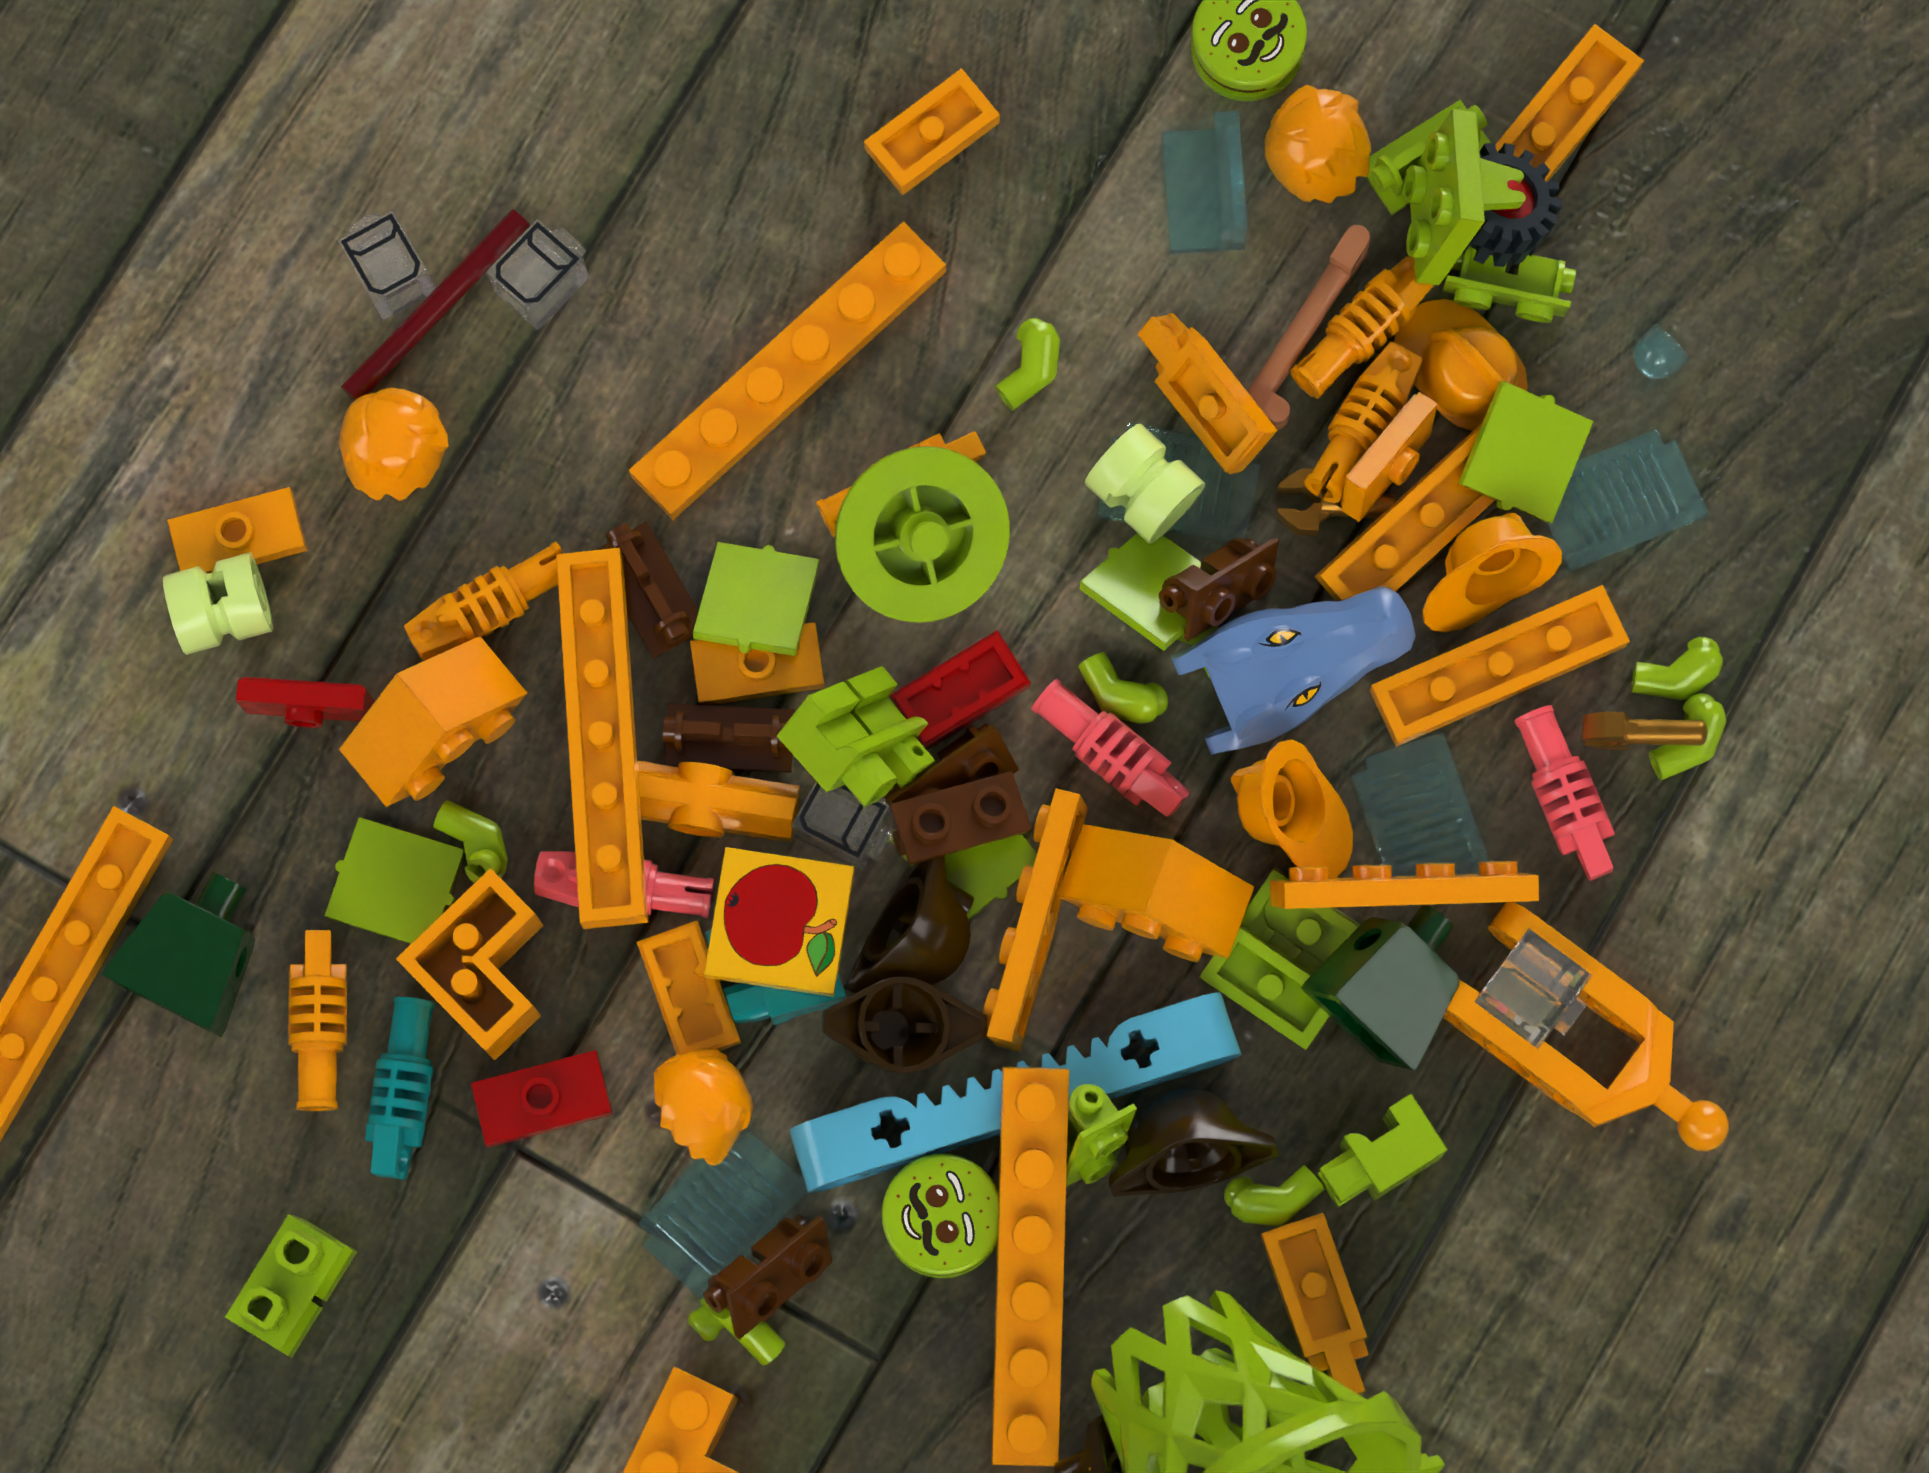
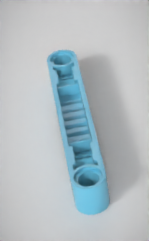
M1217 992L1129 1018L1116 1027L1109 1037L1107 1047L1099 1037L1093 1038L1090 1057L1084 1058L1074 1045L1067 1047L1066 1064L1059 1066L1049 1053L1043 1054L1041 1068L1069 1069V1099L1072 1092L1078 1086L1093 1084L1103 1089L1110 1100L1221 1065L1242 1054L1222 994ZM1139 1038L1140 1044L1143 1047L1154 1046L1156 1051L1150 1054L1147 1068H1139L1135 1059L1124 1061L1122 1056L1128 1052L1131 1039ZM1024 1061L1017 1063V1067H1028ZM999 1069L992 1071L991 1088L984 1090L974 1077L967 1078L966 1096L959 1098L950 1085L942 1086L940 1105L935 1106L925 1093L917 1095V1108L909 1101L895 1096L881 1097L806 1121L791 1128L789 1134L807 1192L817 1193L908 1165L912 1161L927 1155L943 1154L999 1136L1002 1072ZM886 1117H893L898 1126L908 1124L910 1130H906L901 1134L902 1145L896 1148H890L886 1139L874 1140L873 1135L882 1131L881 1120Z

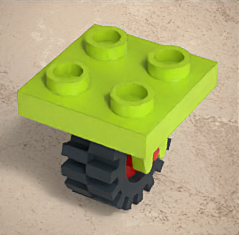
M1452 109L1438 131L1432 132L1428 137L1425 150L1416 164L1410 165L1405 173L1403 199L1406 203H1410L1411 224L1407 233L1406 249L1408 256L1414 257L1416 283L1440 285L1461 254H1464L1469 246L1477 250L1473 260L1482 264L1485 263L1490 255H1493L1494 266L1504 267L1510 258L1514 265L1521 263L1527 255L1531 256L1537 250L1559 218L1557 213L1562 208V198L1554 197L1560 189L1556 179L1547 182L1544 180L1550 169L1544 162L1537 168H1534L1529 163L1534 154L1526 149L1520 157L1514 156L1515 145L1504 143L1497 153L1495 143H1487L1479 151L1477 115L1474 111Z

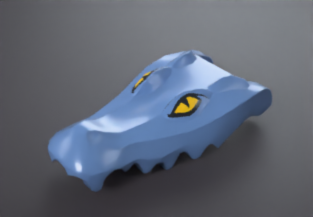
M1378 586L1338 602H1314L1290 609L1273 608L1245 614L1224 624L1196 644L1170 655V658L1178 675L1193 672L1203 667H1206L1230 724L1229 726L1216 729L1204 737L1210 754L1215 755L1221 752L1266 743L1294 730L1311 718L1330 700L1358 682L1368 672L1396 660L1411 650L1416 635L1411 613L1400 595L1388 587Z

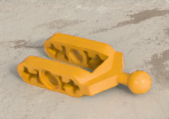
M1505 902L1488 925V930L1513 952L1525 937H1538L1574 963L1589 976L1573 997L1612 1026L1638 1042L1639 1045L1609 1086L1605 1088L1584 1070L1461 980H1459V986L1443 1018L1556 1103L1580 1116L1593 1127L1654 1105L1678 1123L1679 1135L1688 1147L1697 1151H1710L1718 1148L1725 1141L1729 1133V1121L1726 1113L1719 1105L1709 1100L1692 1102L1669 1085L1674 1021L1659 1011L1638 990L1535 914L1515 902ZM1527 942L1518 954L1519 957L1552 981L1564 966H1570L1538 942ZM1567 970L1557 985L1570 993L1583 975L1578 971Z

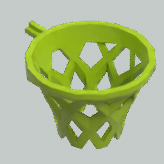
M1215 1290L1209 1301L1213 1310L1188 1295L1164 1305L1163 1316L1166 1345L1130 1327L1111 1345L1115 1378L1104 1368L1094 1370L1091 1380L1092 1390L1116 1449L1123 1473H1187L1188 1464L1205 1468L1203 1473H1439L1445 1466L1443 1460L1438 1455L1428 1457L1426 1453L1421 1454V1435L1395 1398L1382 1391L1367 1400L1294 1355L1267 1332L1230 1294L1223 1291ZM1190 1326L1228 1345L1232 1349L1233 1356L1218 1348L1206 1349L1200 1356L1192 1354ZM1138 1359L1164 1371V1382L1148 1388L1142 1396V1404ZM1227 1405L1243 1406V1427L1230 1421ZM1267 1418H1268L1269 1423H1270V1426H1271V1427L1268 1428V1429H1266V1427H1267ZM1195 1433L1204 1439V1442L1195 1439ZM1343 1436L1357 1457V1460L1349 1471L1345 1472L1305 1458L1304 1452Z

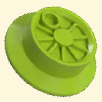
M922 446L903 449L891 453L872 464L858 477L847 492L836 521L835 549L837 560L850 588L866 605L878 613L905 622L921 623L941 620L953 616L975 603L997 578L1009 546L1010 522L1008 510L995 481L980 465L958 452L940 447Z

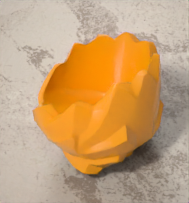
M1307 84L1289 96L1273 116L1264 141L1265 158L1276 179L1299 199L1306 202L1316 199L1332 203L1338 196L1353 194L1356 188L1357 177L1368 176L1370 170L1369 155L1372 149L1365 124L1358 113L1359 101L1348 94H1342L1339 91L1316 89Z
M400 388L382 389L357 398L345 412L339 439V447L346 473L353 486L357 490H362L374 500H381L388 494L401 501L406 499L416 488H426L439 469L444 452L449 447L448 434L440 421L439 412L434 404L424 396Z
M699 1048L682 1055L670 1057L654 1072L655 1103L662 1109L660 1126L670 1130L676 1143L688 1147L690 1156L693 1159L704 1158L709 1165H719L730 1152L740 1132L748 1127L754 1108L751 1095L740 1071L728 1061L724 1053L716 1049Z

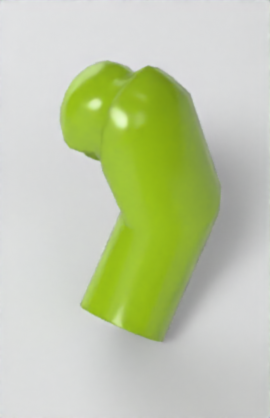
M1030 318L1024 321L1017 330L1016 338L1021 341L1020 345L1022 347L1021 366L994 386L998 396L1011 411L1017 409L1049 385L1058 373L1060 351L1058 332L1052 324L1038 318Z
M1694 638L1688 642V650L1670 666L1636 661L1631 679V693L1677 700L1689 699L1717 678L1723 665V658L1718 644L1711 638Z
M1106 652L1095 654L1078 665V669L1100 710L1106 711L1108 714L1112 712L1121 721L1136 724L1149 723L1154 721L1157 716L1162 715L1168 707V695L1161 685L1154 682L1142 684L1120 680Z
M1695 694L1683 706L1685 720H1702L1706 723L1708 734L1703 745H1663L1648 752L1652 768L1661 781L1703 764L1714 756L1727 721L1722 704L1716 702L1709 694Z
M446 800L437 813L433 827L463 842L468 864L465 867L467 877L475 883L491 868L502 878L507 869L508 856L498 824L463 806Z

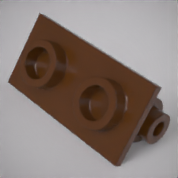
M647 521L632 530L627 523L610 530L606 534L609 542L596 550L620 548L624 561L627 615L654 660L693 638V630L699 611Z
M1274 537L1259 547L1252 539L1233 538L1226 545L1203 558L1200 568L1193 564L1164 581L1162 590L1159 592V602L1166 611L1171 613L1177 612L1186 618L1183 637L1185 640L1189 641L1210 627L1222 624L1229 615L1253 600L1262 599L1270 591L1277 574L1274 568L1279 544L1277 538Z
M668 703L667 717L665 716L663 721V742H666L664 765L678 767V764L681 762H698L724 767L729 770L791 773L793 754L780 741L777 734L795 713V709Z
M985 723L978 729L971 725L967 728L965 734L936 753L940 762L903 788H900L896 783L883 799L889 807L892 803L1012 771L1014 774L1019 771V768L994 725L989 726Z
M1012 771L889 805L897 828L896 831L892 832L894 846L899 856L906 855L909 865L1032 831Z
M797 1215L794 1219L790 1217L783 1218L775 1228L751 1246L752 1256L761 1261L759 1265L740 1255L721 1272L713 1275L708 1280L709 1288L703 1292L704 1300L717 1313L722 1312L725 1308L730 1311L736 1338L740 1340L760 1322L769 1319L777 1311L778 1307L807 1283L816 1280L825 1268L833 1263L824 1217L819 1215L811 1222L802 1215Z

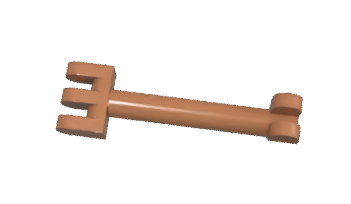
M1353 225L1347 229L1332 252L1329 265L1247 390L1277 430L1284 428L1288 424L1290 405L1285 399L1275 393L1345 284H1350L1367 257L1370 234L1362 225Z

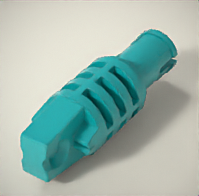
M394 997L387 1053L380 1054V1059L376 1060L375 1064L376 1073L372 1084L373 1093L370 1098V1113L367 1118L365 1141L373 1142L371 1173L382 1178L405 1180L408 1175L413 1146L422 1147L424 1139L425 1119L429 1107L428 1098L431 1093L430 1084L434 1072V1067L431 1066L432 1061L426 1059L435 1002L412 997Z

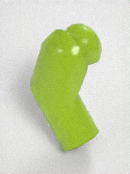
M1303 1165L1279 1187L1254 1184L1252 1179L1247 1176L1234 1178L1225 1188L1224 1199L1225 1203L1231 1207L1232 1215L1242 1222L1276 1227L1287 1223L1324 1191L1325 1188L1310 1169Z
M704 1298L699 1300L702 1305L689 1314L688 1324L705 1341L715 1340L723 1328L735 1337L730 1311L725 1308L722 1312L717 1313L707 1305ZM765 1321L760 1322L740 1340L735 1337L762 1366L773 1361L786 1345L785 1341Z

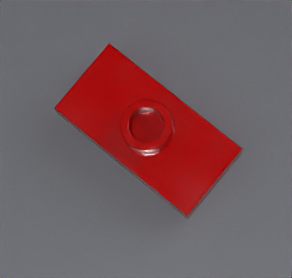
M998 630L889 695V698L906 719L918 716L928 722L927 726L917 737V740L926 750H929L1029 689L1031 682Z
M242 677V679H238L236 702L247 714L285 716V724L302 728H320L323 725V719L361 721L375 702L363 685Z
M596 1050L470 1083L485 1145L488 1148L614 1115L599 1054Z

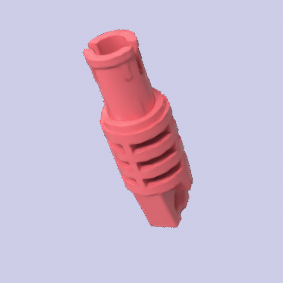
M1058 678L1054 679L1046 687L1031 707L1035 714L1038 713L1074 743L1072 750L1076 753V758L1088 765L1093 772L1100 775L1104 781L1116 788L1121 795L1134 805L1138 806L1144 800L1164 816L1169 817L1178 810L1189 796L1190 791L1167 771V768L1172 763L1169 759L1148 744L1140 735L1132 731L1128 725L1121 722L1112 712L1109 714L1106 711H1102L1100 714L1095 712L1067 689Z
M1553 706L1540 707L1516 718L1514 722L1520 729L1537 771L1531 775L1533 778L1531 784L1561 855L1564 856L1575 851L1588 881L1612 873L1613 864L1603 840L1614 836L1615 832L1585 761H1581L1579 756L1572 757L1555 718Z
M541 851L539 853L534 874L535 895L579 908L575 852ZM644 860L648 915L651 916L652 910L701 916L703 919H709L715 878L708 877L707 879L658 871L659 866L653 864V861Z

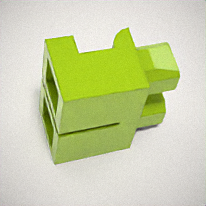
M883 666L850 678L846 682H840L808 695L777 734L780 741L826 793L846 785L863 807L878 802L888 794L896 783L900 788H903L929 770L936 762L917 740V737L927 726L928 722L918 716L906 719L888 697L898 684Z
M1412 1094L1388 1108L1383 1120L1390 1129L1389 1132L1373 1142L1366 1136L1357 1133L1344 1136L1339 1145L1343 1154L1319 1168L1320 1172L1317 1173V1176L1337 1208L1365 1190H1368L1374 1201L1439 1161L1446 1153V1146Z
M288 1214L225 1318L290 1358H293L323 1307L312 1301L313 1297L316 1296L323 1301H328L358 1251L307 1220Z

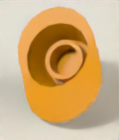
M1448 299L1425 301L1415 307L1417 311L1404 326H1399V330L1395 334L1394 343L1414 352L1423 359L1414 386L1422 394L1438 403L1437 410L1457 427L1473 431L1483 422L1499 381H1506L1527 391L1526 369L1518 354L1508 340L1472 308L1458 305Z
M1507 513L1502 516L1480 520L1467 527L1457 536L1448 551L1445 560L1447 576L1440 580L1427 597L1422 609L1424 623L1432 631L1446 633L1461 630L1478 622L1511 600L1541 587L1554 576L1562 563L1561 548L1553 539L1541 535L1533 536L1521 517L1516 513Z
M1293 739L1280 741L1268 752L1266 759L1257 761L1249 767L1238 769L1233 773L1231 783L1238 795V814L1243 828L1252 838L1266 844L1282 847L1297 867H1328V878H1337L1347 868L1353 852V830L1349 813L1340 796L1320 771L1314 758L1303 744Z

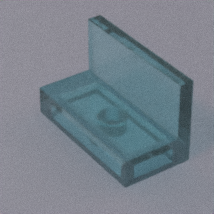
M1239 111L1214 112L1212 129L1162 132L1170 254L1244 250L1248 227Z

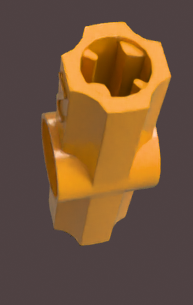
M637 761L641 820L667 823L668 827L672 830L703 837H723L726 832L753 838H766L779 842L793 841L799 813L800 785L735 776L732 770L706 763L681 762L678 764V767L647 761Z

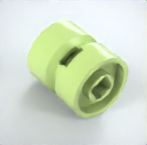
M1136 424L1125 432L1098 460L1085 479V485L1110 508L1119 505L1126 508L1124 521L1145 541L1151 544L1170 530L1188 511L1205 488V482L1181 460L1167 462L1164 459L1166 446L1142 424Z
M251 552L216 561L211 573H205L197 566L163 576L164 594L171 622L181 649L186 655L220 646L225 634L230 633L239 641L273 631V620L266 590L257 563Z

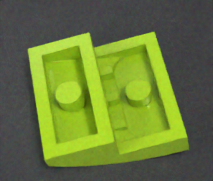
M1275 867L1247 907L1229 958L1213 956L1199 977L1291 1041L1307 1050L1330 1016L1301 987L1360 924L1335 907L1283 909L1271 906L1270 880L1289 879L1287 874Z

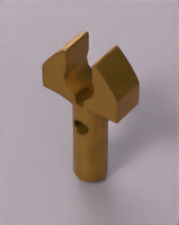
M1302 468L1294 472L1279 484L1277 490L1278 494H1305L1314 502L1312 506L1303 511L1289 508L1277 509L1276 517L1298 536H1317L1319 524L1330 516L1350 517L1341 511L1342 498L1338 503H1330L1323 500L1328 491L1326 485H1324L1318 497L1307 489L1304 480L1313 469ZM1383 494L1363 518H1378L1397 501L1395 495Z
M1597 712L1583 715L1582 740L1584 745L1599 749L1629 750V744L1701 746L1706 742L1708 734L1706 723L1702 720L1630 719L1625 715V712Z

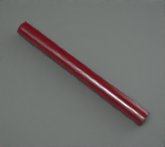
M512 209L341 386L343 391L354 401L361 396L369 394L530 228V224L525 218Z

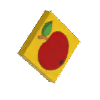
M725 847L704 972L705 977L834 997L855 872L854 866Z

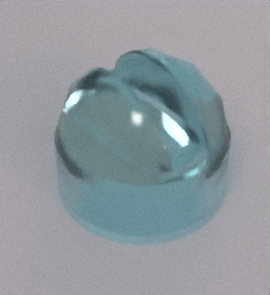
M1654 324L1639 338L1634 350V362L1639 372L1651 379H1664L1671 376L1689 361L1688 356L1676 341L1657 324Z

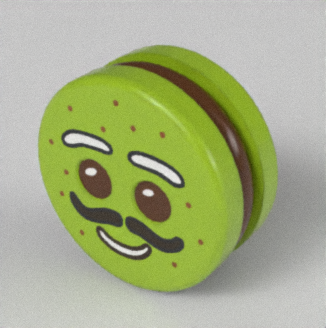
M1202 0L1194 16L1190 44L1192 61L1198 75L1213 91L1237 101H1259L1279 93L1295 78L1302 64L1307 39V26L1303 11L1296 0Z
M932 1154L912 1161L893 1178L883 1199L882 1225L890 1248L904 1265L927 1277L954 1278L973 1271L988 1259L997 1245L999 1192L996 1185L980 1166L961 1156Z

